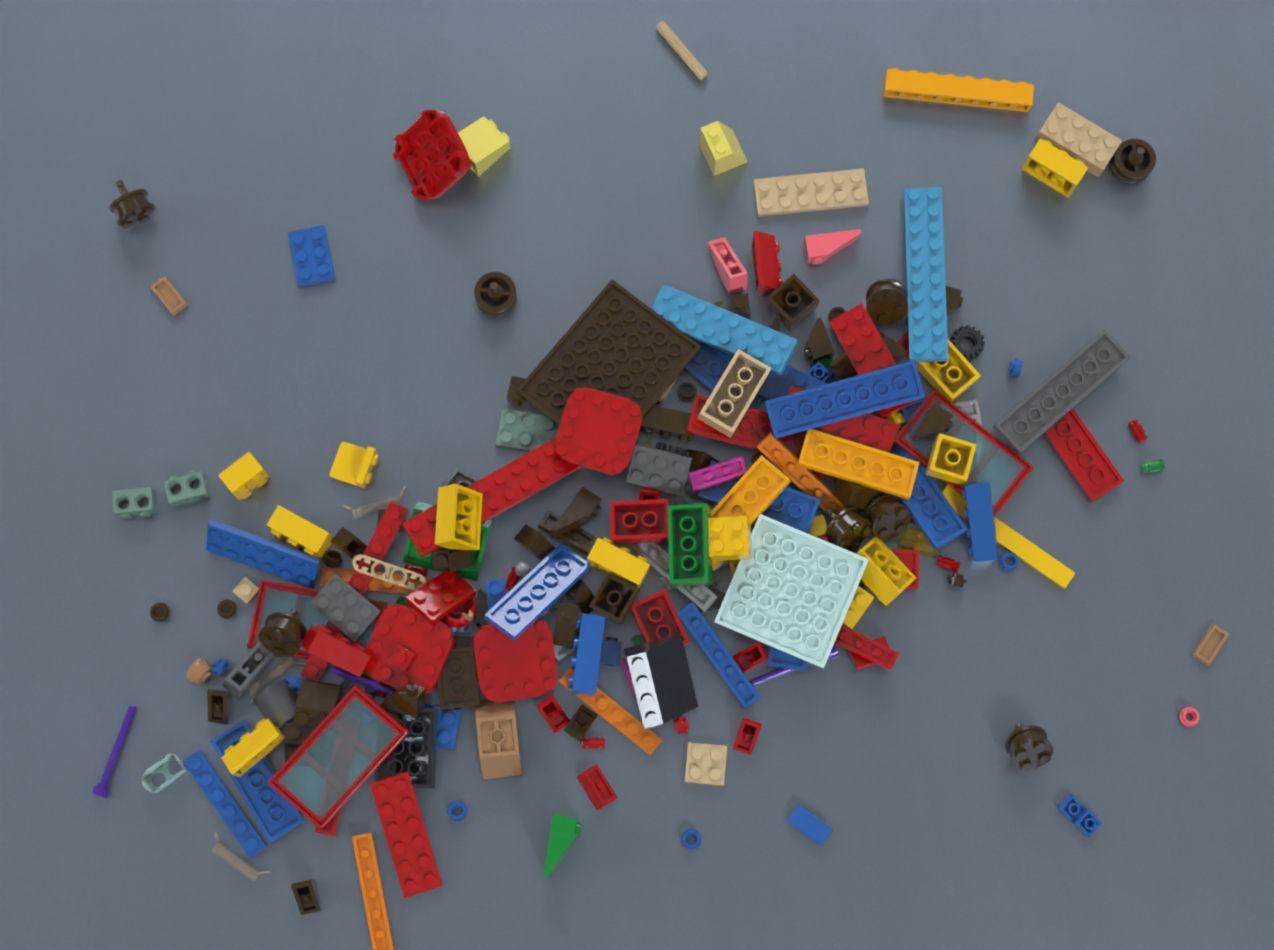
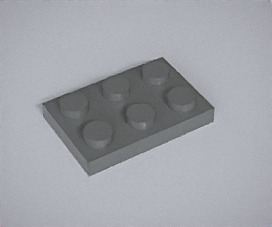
M635 444L626 482L683 496L692 458Z
M334 574L310 603L355 642L381 612L337 574Z

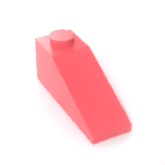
M861 229L805 236L804 248L807 263H823V261H826L858 240L861 235Z
M723 237L709 241V250L720 279L729 295L747 290L748 273L726 238Z

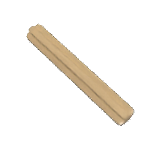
M664 21L658 23L656 29L694 74L700 80L704 79L708 74L704 67Z

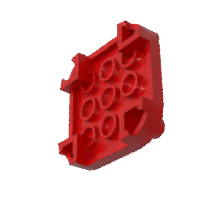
M424 110L421 112L422 116L403 134H397L394 138L396 145L395 153L392 154L394 160H400L414 188L411 191L412 195L422 200H435L441 197L465 175L471 167L472 161L446 111Z
M575 389L567 400L557 432L555 447L558 455L569 464L592 469L607 475L623 472L631 462L642 425L640 407L630 399L596 389Z
M400 604L389 605L380 615L366 647L368 649L367 653L371 657L364 670L374 679L397 689L406 683L425 687L426 695L438 685V679L452 647L454 648L453 631L448 624L440 620L431 625L415 609ZM397 644L416 654L407 671H403L388 662Z
M537 619L515 641L492 624L483 625L476 631L472 646L474 649L478 686L480 692L488 700L507 702L548 694L555 688L557 682L552 634L545 621Z

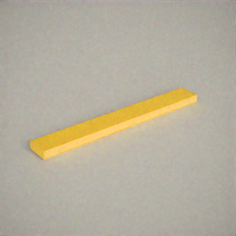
M947 485L942 492L958 516L970 524L969 519L965 518V507H968L967 500H963L959 493ZM996 517L994 518L997 543L1000 546L1016 554L1019 559L1062 589L1067 587L1075 575L1074 571Z

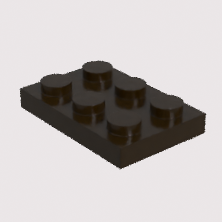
M473 646L451 649L437 682L441 710L480 705Z

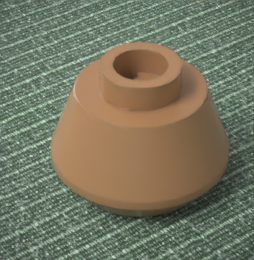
M197 659L191 664L186 672L187 681L201 684L202 682L206 683L212 675L210 673L211 668L206 660Z

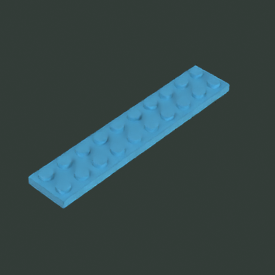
M942 187L904 188L909 361H948Z

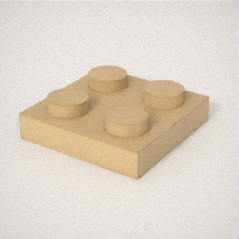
M688 742L684 782L724 786L727 746Z

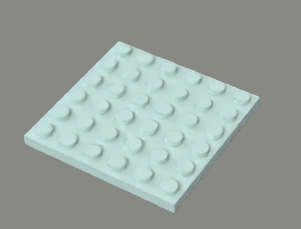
M759 514L751 533L752 559L740 560L714 623L824 669L869 559Z

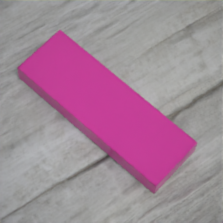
M739 456L688 473V478L693 493L741 478L747 472L743 456Z

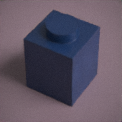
M606 637V640H602L599 665L619 667L621 642H618V638Z

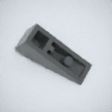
M259 641L225 678L223 687L239 698L274 656L273 652L266 649Z

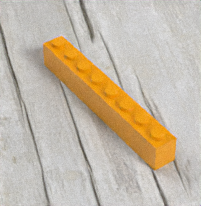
M899 68L887 69L885 73L883 97L1029 112L1033 105L1034 84H1029L1025 81L1016 83L1006 79L997 81L991 78L978 79L973 76L959 77L954 74L940 75L936 72L922 73L917 70L903 71Z

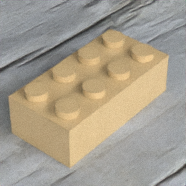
M1059 102L1035 138L1036 141H1039L1040 138L1047 140L1057 149L1066 151L1075 160H1081L1088 167L1087 171L1096 177H1099L1122 142L1121 139Z
M738 349L697 419L731 438L772 368Z

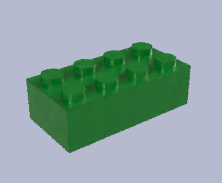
M706 503L668 506L670 584L674 587L713 585L712 560L709 557L708 518H711V507Z

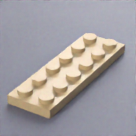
M864 168L760 178L753 181L758 217L862 207L869 204Z

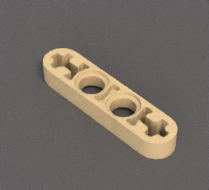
M363 554L356 555L352 559V567L360 573L414 591L426 584L423 575ZM364 558L365 563L370 564L371 560L374 562L371 565L370 572H367L369 568L362 566L359 569L356 561ZM377 564H382L385 567V572L382 575H377L374 572ZM397 570L403 572V579L401 581L393 579V573ZM407 573H410L409 578L416 579L419 577L421 585L414 587V584L409 581L405 585Z

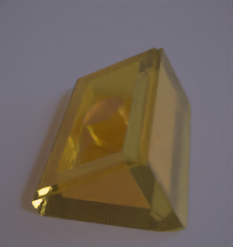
M907 528L906 532L900 536L899 550H919V555L930 558L936 557L938 549L934 550L922 531Z

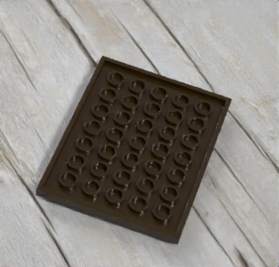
M611 280L517 388L516 393L559 426L567 400L577 388H592L630 399L640 407L643 418L700 351L701 346L614 280Z

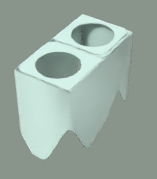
M169 753L163 760L145 771L142 785L150 792L159 793L185 773L187 768L176 754ZM172 761H178L182 766L181 771L175 775L168 771V765ZM156 773H162L166 778L165 783L160 787L152 784V777Z

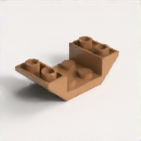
M488 699L480 700V705L475 706L483 780L522 775L515 700L507 702H493Z

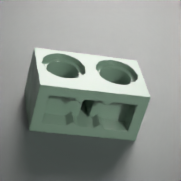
M193 470L185 476L174 475L169 477V480L163 481L168 503L172 507L210 497L206 477L201 471ZM200 481V486L192 489L193 482ZM176 486H181V491L173 494V489Z
M152 487L112 491L113 513L120 517V519H130L132 515L150 517L151 514L157 513L156 491ZM148 499V504L145 507H141V501ZM128 500V507L122 509L121 504Z

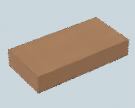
M165 275L149 286L172 316H175L188 306Z
M1211 624L1191 656L1207 667L1210 666L1230 634L1216 624Z

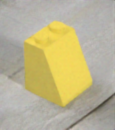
M484 116L458 132L472 161L470 169L478 177L510 149V138L505 132L501 133L497 129V125L491 119L487 120Z
M719 121L700 128L699 146L713 176L747 163V159L733 129Z

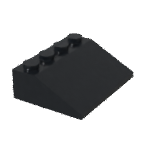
M681 634L624 649L644 729L664 724L698 707Z
M424 708L417 718L385 709L407 728L409 733L375 770V781L409 771L414 789H435L438 708ZM379 717L376 744L377 756L397 734Z

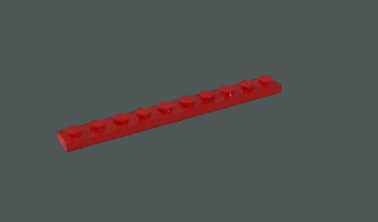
M391 501L363 555L383 561L409 510ZM361 558L358 568L361 569L362 566L369 568L367 572H370L374 561L371 560L370 564L364 562V558ZM377 564L375 566V574L377 573L381 564ZM354 570L348 584L364 597L374 577ZM328 620L325 627L333 632L332 635H335L337 632L344 636L345 633ZM311 654L300 676L308 680L320 682L329 662Z

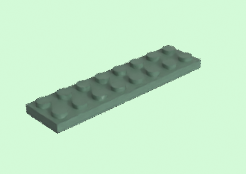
M502 408L496 447L530 452L555 438L559 425L545 415ZM639 432L636 444H648L651 446L653 434Z

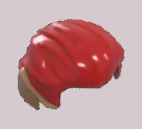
M472 597L444 617L445 623L450 627L463 628L472 622L477 613L475 598Z

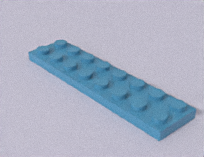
M663 284L651 306L652 310L687 336L732 355H735L736 351L740 349L772 368L770 371L782 375L799 343L793 337Z

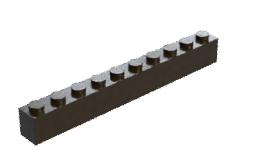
M512 376L507 394V401L510 402V405L515 407H521V405L529 406V409L539 411L516 393L517 388L524 382L525 378ZM653 405L642 418L640 432L652 434L653 432L663 438H670L672 436L682 442L693 441L695 435L687 433L691 413Z

